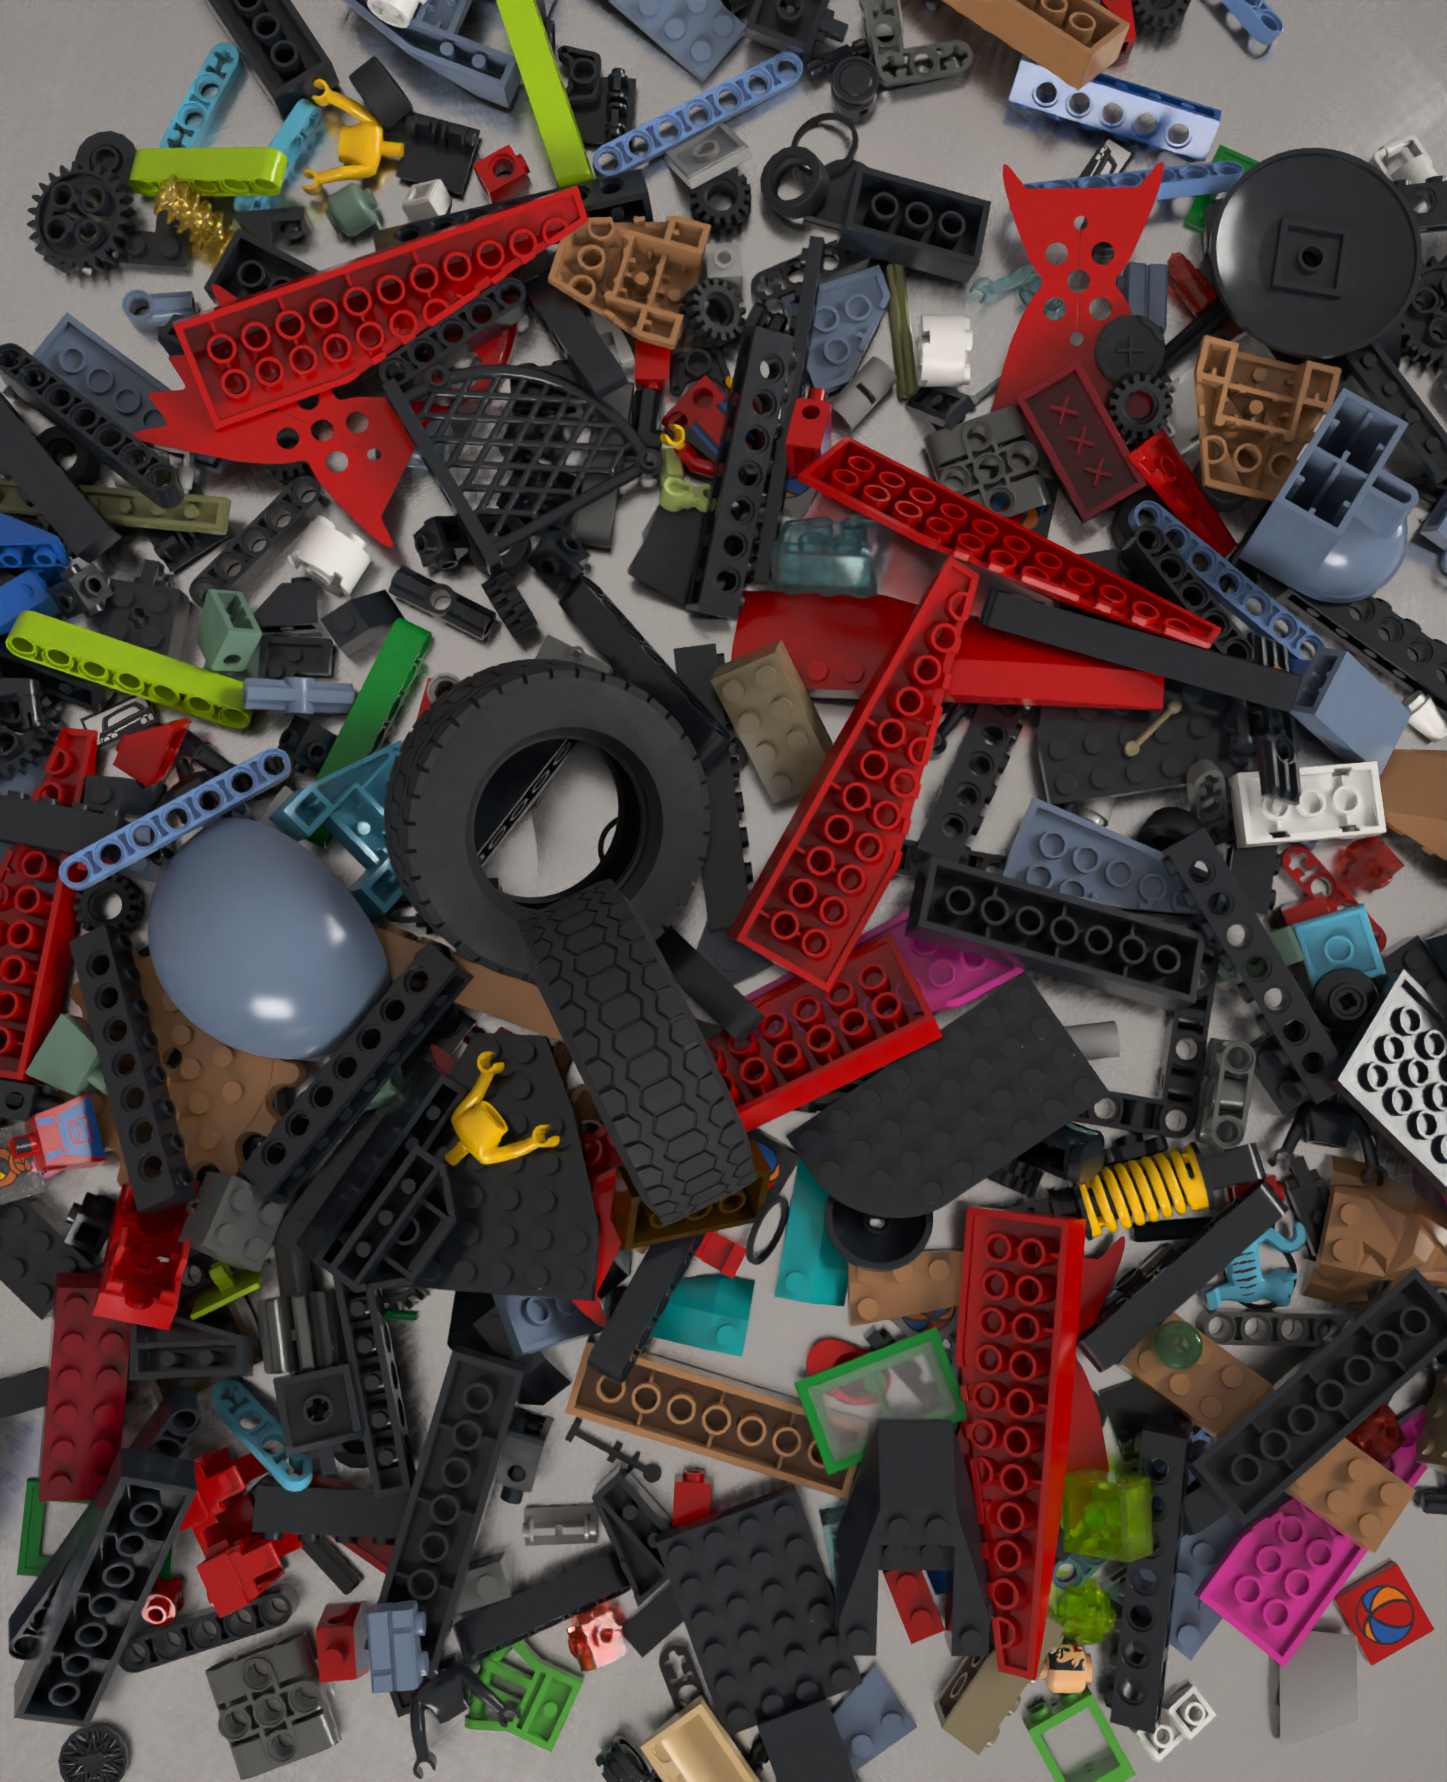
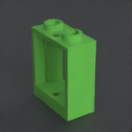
M1087 1685L1082 1693H1060V1698L1048 1705L1047 1703H1040L1028 1711V1716L1022 1719L1055 1782H1124L1136 1775ZM1089 1707L1113 1754L1070 1779L1065 1780L1041 1734Z

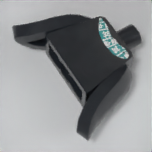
M1070 1121L1016 1157V1159L1064 1180H1069L1077 1185H1083L1091 1181L1103 1167L1105 1161V1139L1100 1131L1092 1130Z

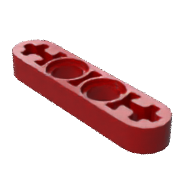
M1297 845L1281 852L1280 871L1304 898L1313 895L1311 884L1316 878H1320L1326 881L1329 887L1325 899L1333 898L1336 907L1341 904L1348 907L1359 904L1306 847ZM1289 855L1293 857L1300 855L1302 857L1300 866L1306 872L1312 870V868L1316 872L1306 877L1302 882L1300 877L1306 874L1298 867L1295 869L1289 867V864L1292 862ZM1367 913L1379 952L1381 953L1386 947V934Z

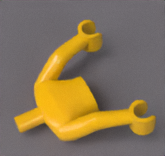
M316 79L313 82L317 89H325L323 95L312 96L316 104L319 106L332 104L346 111L361 123L341 127L338 159L340 163L348 164V166H340L318 173L311 169L303 171L302 174L306 178H314L312 185L301 186L308 195L319 194L323 184L373 177L376 175L382 155L403 157L404 144L383 141L382 123L373 113L357 101L332 91L324 80Z
M487 1051L479 1055L477 1066L481 1074L469 1094L460 1102L451 1117V1123L460 1139L445 1155L446 1161L452 1166H456L469 1152L481 1164L488 1165L521 1157L539 1147H555L560 1142L559 1136H552L546 1141L545 1133L551 1125H538L533 1130L532 1136L516 1143L498 1147L502 1136L508 1131V1127L497 1110L488 1102L482 1101L494 1075L501 1073L505 1068L503 1062H497L491 1067L490 1061L496 1052Z

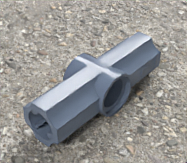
M285 677L283 680L245 678L242 688L243 709L282 711V714L314 715V713L349 714L354 704L355 696L353 684L315 682L313 678Z

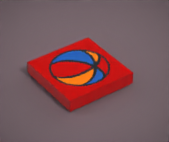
M1394 1561L1338 1592L1333 1599L1352 1635L1358 1637V1646L1371 1666L1435 1630L1399 1565Z

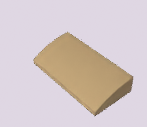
M702 1695L670 1718L640 1745V1749L663 1782H760Z

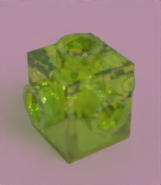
M1067 1585L1057 1599V1617L1065 1629L1062 1632L1064 1637L1076 1639L1077 1642L1085 1645L1100 1644L1108 1631L1113 1630L1115 1610L1110 1608V1593L1098 1591L1092 1586L1075 1587Z

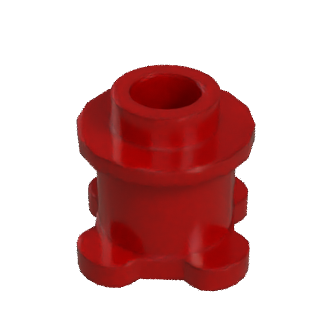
M157 1577L141 1611V1616L146 1622L155 1626H165L173 1621L177 1611H180L185 1603V1600L181 1597V1591L184 1587L181 1579L174 1577L171 1580H161Z

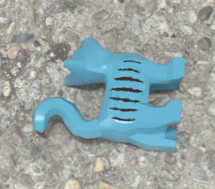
M1300 1222L1293 1223V1235L1289 1239L1284 1238L1273 1228H1269L1224 1268L1226 1281L1203 1291L1206 1308L1208 1310L1217 1309L1221 1301L1226 1300L1251 1303L1267 1299L1273 1301L1279 1307L1290 1305L1291 1295L1294 1292V1280L1299 1278L1298 1274L1293 1273L1291 1268H1283L1263 1276L1260 1270L1259 1245L1268 1242L1280 1252H1296L1306 1243L1307 1233L1305 1227Z

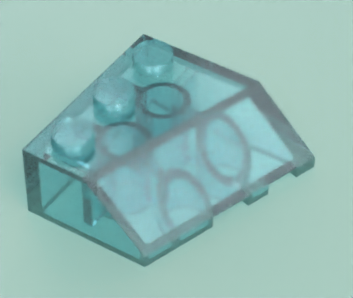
M862 513L850 514V518L844 519L841 522H833L827 516L785 521L770 553L773 591H781L790 595L818 593L826 597L836 594L853 595L856 598L877 596L889 564L892 529L873 519H864Z

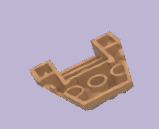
M645 216L633 217V222L615 223L612 217H588V222L560 240L548 276V283L638 340L672 350L675 349L685 327L683 325V317L685 315L679 314V307L684 305L680 301L686 295V292L698 285L711 225L680 216H666V222H645Z
M1204 335L1201 340L1194 370L1203 486L1272 502L1295 467L1296 459L1303 447L1314 436L1315 432L1313 431L1319 421L1332 407L1342 369L1309 360L1300 365H1294L1238 351L1239 343Z
M1329 1155L1324 1180L1328 1190L1331 1192L1316 1261L1307 1259L1300 1295L1336 1304L1369 1301L1367 1298V1288L1372 1282L1381 1279L1393 1281L1402 1272L1416 1268L1432 1286L1440 1285L1447 1288V1212L1388 1177L1384 1185L1377 1186L1378 1176L1374 1171L1370 1174V1181L1364 1184L1360 1180L1361 1171L1366 1168L1364 1162Z

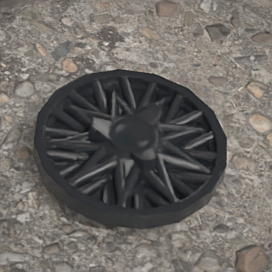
M113 131L98 132L88 137L79 146L75 161L82 166L86 160L95 166L99 163L118 175L120 181L129 187L128 181L137 150L134 144L123 134Z
M92 1724L88 1728L81 1727L68 1737L61 1748L58 1760L60 1775L64 1782H120L126 1774L129 1762L127 1746L121 1735L111 1727L100 1724Z

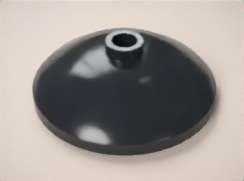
M831 1195L828 1196L825 1206V1228L833 1247L849 1263L868 1271L888 1272L910 1264L925 1249L933 1229V1212L907 1218L879 1217L850 1208ZM872 1219H879L883 1227L874 1229L870 1225V1221Z

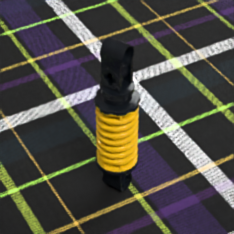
M1194 1141L1188 1143L1183 1148L1182 1156L1178 1150L1170 1149L1167 1157L1163 1153H1155L1152 1159L1147 1156L1141 1157L1139 1163L1135 1160H1128L1125 1166L1116 1163L1113 1165L1112 1171L1108 1167H1102L1097 1175L1086 1184L1077 1185L1068 1181V1187L1055 1190L1054 1187L1047 1189L1046 1198L997 1209L1023 1212L1033 1209L1034 1213L1086 1219L1085 1238L1087 1241H1090L1103 1234V1227L1107 1226L1111 1233L1117 1232L1119 1228L1117 1219H1120L1124 1229L1132 1227V1215L1137 1225H1144L1146 1223L1144 1212H1147L1151 1222H1157L1160 1218L1159 1208L1166 1219L1173 1216L1171 1206H1174L1178 1215H1185L1187 1212L1186 1206L1188 1205L1194 1212L1204 1209H1215L1214 1190L1233 1185L1234 1187L1266 1179L1267 1177L1256 1142L1203 1157Z

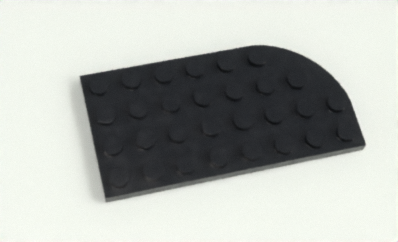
M1026 972L940 1030L943 1035L942 1038L897 1059L786 1135L815 1181L824 1191L844 1205L873 1216L907 1218L931 1213L944 1207L1111 1094Z

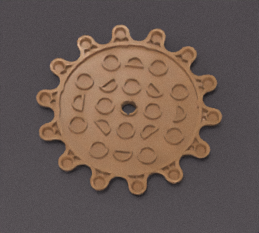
M132 945L131 952L135 966L141 975L140 986L143 997L150 1009L149 1020L152 1031L158 1039V1054L161 1065L167 1073V1088L170 1099L176 1107L175 1118L179 1133L185 1141L184 1152L188 1167L194 1175V1180L196 1181L199 1170L205 1165L210 1164L216 1166L220 1173L233 1174L243 1178L245 1175L240 1171V1168L246 1162L242 1151L244 1142L253 1135H259L264 1139L269 1135L274 1124L283 1118L276 1112L273 1106L276 1092L285 1087L294 1088L301 1086L306 1080L307 1069L302 1062L296 1060L268 1058L235 1049L205 1033L193 1024L168 997L156 975L150 955L140 956ZM77 982L71 987L70 996L81 1008L82 1019L90 1025L80 983ZM174 1049H178L182 1054V1061L177 1068L173 1069L167 1064V1061H169V1056ZM61 1089L53 1094L54 1096L63 1097L64 1103L80 1097ZM97 1089L91 1096L104 1152L113 1151L119 1157L120 1168L117 1182L122 1187V1184H127L129 1176L108 1095Z

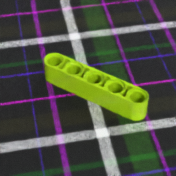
M271 147L138 149L135 153L128 185L133 191L150 197L277 196L281 193L288 158L283 152Z

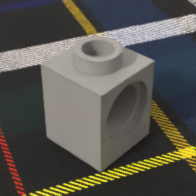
M740 242L706 244L707 279L718 278V283L725 280L728 282L727 289L734 286L737 289L736 292H742Z

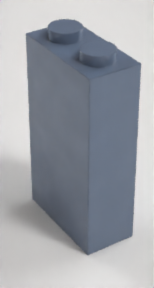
M1325 647L1317 648L1302 678L1292 711L1290 712L1346 764L1377 761L1379 775L1382 774L1412 714L1348 651Z

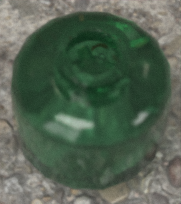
M1180 1320L1169 1321L1159 1326L1153 1333L1150 1344L1156 1361L1164 1368L1174 1371L1188 1369L1195 1365L1200 1359L1203 1350L1202 1337L1197 1329L1188 1322ZM1178 1338V1342L1173 1344L1174 1340ZM1178 1347L1182 1352H1178L1175 1348Z

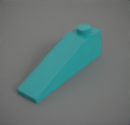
M801 1159L796 1168L774 1286V1297L810 1304L844 1306L848 1288L847 1260L833 1247L825 1228L824 1214L829 1194L815 1181Z
M723 1273L682 1278L651 1337L742 1357L755 1280L734 1276L732 1279ZM612 1291L606 1295L603 1309L605 1316L610 1304Z

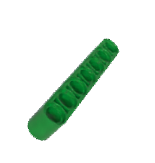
M400 617L394 622L315 782L378 751L428 650L432 639V632ZM321 824L305 840L326 849L333 841L334 836Z

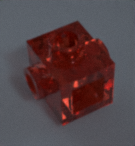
M1378 836L1364 837L1362 840L1359 839L1352 842L1345 849L1344 855L1339 858L1347 868L1342 872L1347 880L1355 888L1362 885L1370 894L1374 890L1388 885L1393 875L1405 866Z
M1384 1403L1346 1436V1439L1375 1461L1384 1464L1406 1441L1394 1411L1389 1405Z
M597 1608L590 1609L576 1616L578 1623L566 1628L569 1636L568 1646L570 1652L578 1660L582 1672L597 1670L628 1654L622 1639V1626L612 1611L598 1613Z

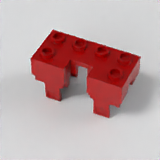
M128 1179L127 1184H122L112 1217L93 1316L169 1331L178 1307L182 1276L190 1249V1241L186 1240L183 1244L178 1242V1238L190 1213L186 1210L188 1202L162 1214L138 1212L130 1180ZM195 1181L193 1185L196 1196L199 1192V1181ZM158 1257H164L169 1259L168 1262L162 1261L160 1263L161 1258L158 1259Z
M227 1446L220 1450H217L215 1447L191 1459L194 1461L197 1491L179 1529L182 1532L191 1527L206 1559L197 1565L196 1568L207 1589L208 1601L216 1609L219 1618L241 1609L255 1600L265 1589L278 1580L277 1578L286 1573L280 1557L305 1546L304 1541H298V1534L283 1533V1540L260 1539L261 1532H252L254 1499L250 1492L241 1496L239 1494L246 1490L245 1483L269 1471L252 1453L233 1460Z

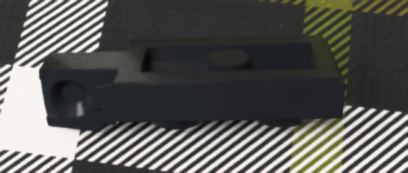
M1297 1154L1295 1155L1293 1166L1288 1169L1291 1178L1285 1180L1288 1188L1286 1190L1299 1222L1306 1229V1240L1311 1253L1317 1258L1330 1192L1324 1177L1319 1175L1317 1169L1309 1171L1304 1156Z

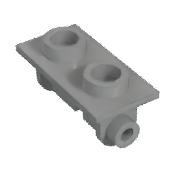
M595 1505L524 1508L522 1535L525 1538V1546L598 1543L597 1509Z

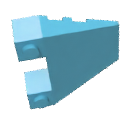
M401 740L291 793L268 817L284 834L297 842L310 837L321 824L366 869L348 890L359 903L368 919L386 914L404 893L390 862L391 859L388 855L385 839L386 833L384 831V808H386L384 802L387 783L391 780L389 775L395 757L401 753L398 751L403 743Z

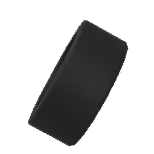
M800 146L783 148L774 154L764 166L760 177L761 192L767 203L782 217L794 220L804 218L818 210L825 201L829 190V174L816 154L808 148ZM808 166L812 171V179L805 192L794 199H781L778 195V187L784 175L794 167Z

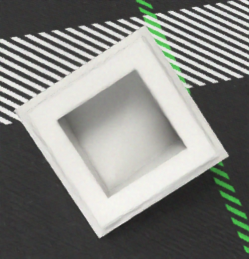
M435 179L412 185L401 208L409 221L415 222L445 215L452 199L441 179Z

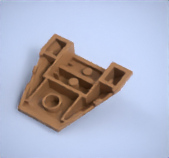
M1394 749L1382 774L1379 775L1386 826L1401 836L1405 833L1423 845L1421 849L1429 855L1435 853L1447 861V750Z

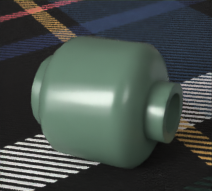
M350 183L328 197V208L325 209V213L338 234L344 232L347 236L353 237L376 223L377 217L374 209L378 208L379 205L369 188L362 190L357 184Z

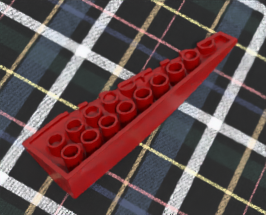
M62 728L44 768L47 772L41 786L35 788L30 800L39 801L40 796L49 797L61 801V806L69 808L71 802L84 803L86 775H95L97 731ZM14 845L12 850H7L0 865V1079L45 1085V1082L33 1078L25 1072L60 1015L72 954L69 942L75 938L77 925L75 916L78 915V911L73 910V904H78V899L74 898L76 892L81 893L82 890H73L60 879L59 867L62 861L69 857L68 855L62 854L60 863L55 857L44 853L45 851ZM42 860H44L43 869L39 872ZM78 863L71 865L67 872L68 879L73 883H79L84 880L85 872L77 870ZM36 880L42 883H53L57 880L54 895L35 887Z

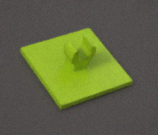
M265 1259L260 1272L242 1269L232 1274L229 1265L221 1261L212 1264L209 1274L214 1284L200 1290L190 1314L192 1320L260 1288L268 1264L267 1260Z

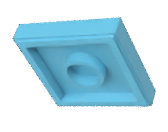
M1364 903L1292 924L1295 937L1305 958L1303 961L1312 989L1320 977L1336 968L1357 969L1369 978L1386 974Z

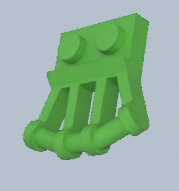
M524 1640L480 1659L479 1664L481 1667L477 1675L503 1702L508 1700L516 1701L521 1707V1718L519 1720L516 1714L514 1718L506 1717L508 1727H502L499 1724L498 1717L483 1714L484 1703L470 1691L473 1704L469 1707V1714L465 1715L464 1726L474 1730L510 1732L552 1752L582 1686L583 1679L551 1664L549 1660L541 1659ZM514 1648L535 1672L531 1676L501 1660ZM493 1674L527 1689L522 1700L491 1686L490 1681Z

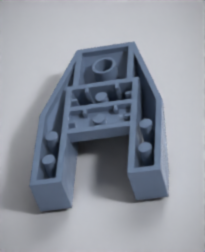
M342 0L413 58L474 95L509 108L521 80V73L516 58L458 35L472 0H427L423 5L419 3L407 28L394 27L379 19L368 8V0ZM536 0L541 16L548 17L554 0Z

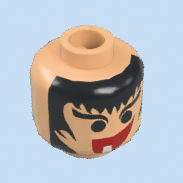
M1061 1643L1056 1652L1053 1654L1048 1653L1041 1663L1043 1668L1038 1679H1045L1047 1689L1051 1693L1079 1694L1084 1691L1086 1684L1090 1685L1092 1683L1090 1653H1085L1083 1647L1078 1643Z

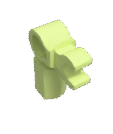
M673 448L663 449L660 452L664 460L663 469L660 474L662 485L659 496L660 505L671 512H677L682 508L690 509L691 507H696L699 511L706 513L711 484H702L694 487L693 483H686L683 462L675 454Z

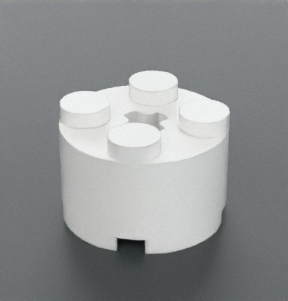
M921 315L917 357L919 365H922L921 370H918L919 387H961L962 385H969L970 364H967V352L972 351L973 343L970 317H964V315Z
M318 515L314 521L309 523L287 559L296 570L301 564L308 572L305 577L312 578V581H316L321 588L338 596L343 591L344 596L348 597L371 562L370 555L363 550L366 543L353 533L348 532L345 536L335 529L336 526L331 521Z

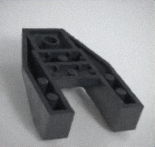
M877 1419L837 1527L834 1637L839 1656H876L879 1570L946 1571L944 1637L951 1656H989L987 1559H983L981 1543L984 1542L982 1524H978L975 1496L952 1420Z

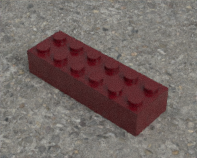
M56 1272L37 1481L38 1502L92 1500L104 1484L121 1447L130 1355L131 1323L92 1315L101 1273Z

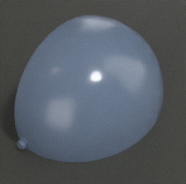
M237 817L217 820L194 834L176 851L157 881L148 913V943L156 975L176 1007L193 1024L222 1043L250 1054L277 1059H307L335 1053L342 1047L344 1040L366 1018L368 1011L377 1005L390 989L391 977L383 947L370 920L354 896L341 880L312 852L288 835L271 826Z

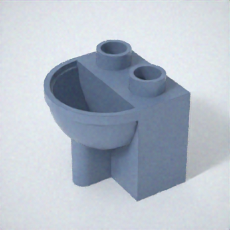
M1343 388L1239 558L1296 591L1319 601L1349 603L1363 600L1379 592L1395 576L1403 563L1407 549V516L1419 501L1418 492L1412 485L1382 469L1409 423Z

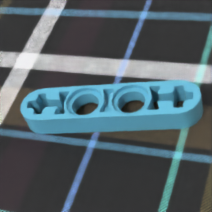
M219 43L210 50L160 142V148L179 147L181 144L184 148H200L243 69V61L236 47L232 44ZM230 56L233 62L231 64L225 63L222 67L219 61L221 59L227 60ZM220 73L222 74V76H223V78H224L223 80L219 77V74H220ZM213 83L219 86L218 93L215 96L207 98L201 95L202 88L205 85ZM194 112L202 114L203 118L199 125L190 127L185 124L186 117ZM180 130L185 133L184 137L181 135Z
M305 98L297 102L268 146L283 152L287 156L288 163L285 174L307 143L321 118V108ZM236 196L234 209L237 212L262 210L271 196Z
M225 1379L217 1383L212 1390V1408L214 1412L282 1487L293 1492L305 1489L311 1483L313 1477V1464L309 1456L305 1452L286 1455L281 1426L240 1382L233 1379ZM226 1394L228 1397L235 1395V1405L229 1399L222 1401V1395ZM247 1416H256L261 1421L257 1427L252 1429L244 1428L240 1424L241 1420ZM270 1440H277L283 1444L282 1450L273 1454L267 1453L262 1447ZM288 1457L289 1464L294 1470L297 1471L302 1468L301 1476L296 1473L289 1475V1465L285 1461Z

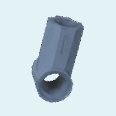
M135 289L129 291L122 299V308L134 328L142 332L152 331L157 326H165L174 314L187 317L197 313L192 291L148 294L144 290ZM139 307H149L145 314L135 315V311Z

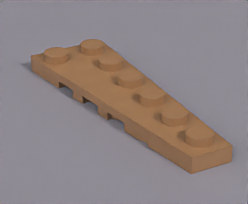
M964 1250L922 1251L910 1264L888 1272L864 1270L847 1261L849 1325L858 1326L959 1306Z

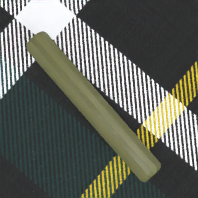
M891 263L885 269V277L891 295L888 306L895 373L897 376V392L900 398H912L917 394L918 389L905 266Z

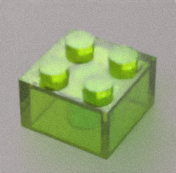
M1087 1468L1065 1475L1062 1502L1064 1552L1128 1563L1153 1554L1150 1477Z

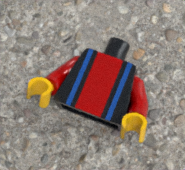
M727 375L725 382L731 389L733 379ZM729 395L686 431L680 425L669 424V427L675 433V438L672 441L668 435H660V441L664 445L674 446L675 454L691 472L713 477ZM754 398L753 408L759 414L760 409ZM749 431L746 435V444L752 449L755 444V438ZM742 466V467L740 468L739 472H740V473L746 478V480H747V478H748L747 471H746V469Z

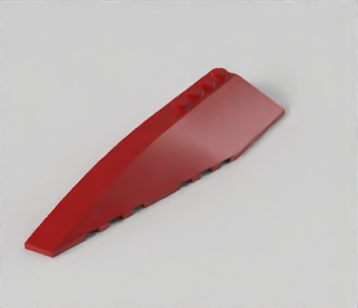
M576 185L178 319L173 321L172 324L215 430L353 381L365 370L387 358L389 354L415 339L417 335L480 295L479 293L491 285H495L519 266L526 264L535 258L537 254L554 245L589 220L579 188Z
M848 436L843 437L799 474L798 481L923 546L959 558L1075 609L1139 631L1208 650L1222 630L1221 627Z
M952 556L946 558L860 697L726 935L758 955L828 993L899 867L902 858V845L905 835H908L910 829L912 809L915 799H918L920 793L924 766L928 764L943 710L941 705L944 694L949 689L952 678L950 674L955 655L959 653L962 639H960L965 621L968 620L980 574Z
M743 590L745 601L741 612L738 614L731 660L781 639L810 697L860 699L917 604L882 594ZM968 619L964 623L960 637L962 642L959 653L955 655L950 674L952 678L949 689L945 691L943 702L1163 710L1165 677L979 624L978 621Z
M889 932L852 950L829 993L797 977L755 999L752 1004L765 1019L754 1031L761 1032L764 1038L756 1039L753 1032H751L739 1044L723 1029L711 1040L706 1038L705 1041L730 1092L746 1132H749L942 1038L943 1035L892 933ZM903 981L899 987L900 996L907 1001L916 999L917 1005L920 1006L922 1012L913 1013L911 1005L901 1002L895 993L897 982ZM842 995L840 1002H834L838 996ZM867 997L871 998L867 1003L868 1013H874L877 1018L876 1020L869 1021L866 1013L863 1011V1003ZM819 1000L828 1003L830 1007L822 1006ZM806 1005H810L811 1012L809 1017L803 1018L807 1012ZM892 1008V1012H888L889 1015H883L885 1011ZM782 1009H785L789 1018L796 1020L800 1027L807 1031L799 1032L798 1024L788 1022L786 1016L782 1014ZM839 1019V1026L833 1027L831 1020ZM777 1020L779 1024L778 1031H775L773 1035L767 1034L766 1030L775 1029L774 1021ZM603 1124L592 1134L587 1132L582 1136L587 1156L585 1158L587 1170L594 1188L593 1196L614 1189L617 1166L624 1165Z
M967 1206L955 1356L957 1367L961 1369L963 1385H960L961 1400L962 1402L965 1401L968 1424H965L967 1439H970L973 1458L970 1460L977 1518L978 1524H982L984 1542L981 1543L983 1559H987L989 1574L987 1588L989 1598H992L994 1618L991 1621L999 1672L1035 1680L1037 1678L1050 1599L1066 1475L1086 1219Z

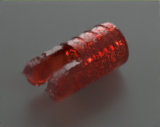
M1171 253L1169 260H1167L1168 275L1176 286L1175 291L1180 294V297L1186 302V305L1192 310L1195 317L1199 316L1220 297L1212 284L1208 282L1206 276L1204 277L1202 271L1196 269L1183 253Z

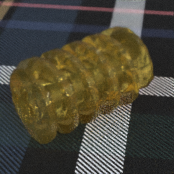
M176 174L170 175L155 196L154 202L156 204L153 214L158 215L166 210L168 213L165 223L168 225L177 219L179 221L177 227L179 234L189 228L191 232L188 241L192 243L200 237L202 239L200 245L202 252L210 246L214 247L232 226V219L228 218L222 221L223 212L216 209L211 212V202L204 200L199 203L200 194L197 191H192L188 194V184L180 182L176 185Z

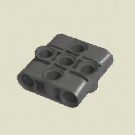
M1019 405L1008 406L959 423L952 430L947 428L939 430L923 439L937 482L947 487L945 484L947 478L952 476L962 479L964 487L955 492L994 511L990 506V500L993 497L1001 496L1007 500L1009 508L1004 512L996 513L1006 518L1021 513L1025 516L1032 509L1044 506L1046 509L1053 505L1038 463V451L1031 443ZM974 432L981 433L986 442L981 446H973L967 440V436ZM1018 453L1025 454L1030 460V465L1023 468L1017 467L1012 461V456ZM983 465L994 466L997 470V476L993 479H984L979 474L978 469Z
M1211 1038L1206 1044L1196 1119L1192 1130L1196 1142L1230 1149L1237 1147L1243 1141L1248 1110L1252 1099V1083L1256 1062L1255 1052L1248 1043Z
M306 1632L293 1634L226 1659L205 1670L219 1713L218 1730L228 1740L241 1780L258 1776L322 1752L342 1740L327 1696L328 1682H320L319 1669ZM254 1663L266 1665L269 1670V1676L257 1674L254 1669ZM307 1685L312 1687L316 1693V1698L309 1699L304 1697L300 1686ZM272 1698L277 1700L281 1706V1711H271L266 1705V1699ZM237 1711L242 1713L246 1719V1724L241 1725L234 1722L231 1712ZM284 1734L289 1736L293 1741V1746L285 1747L281 1745L278 1741V1735Z

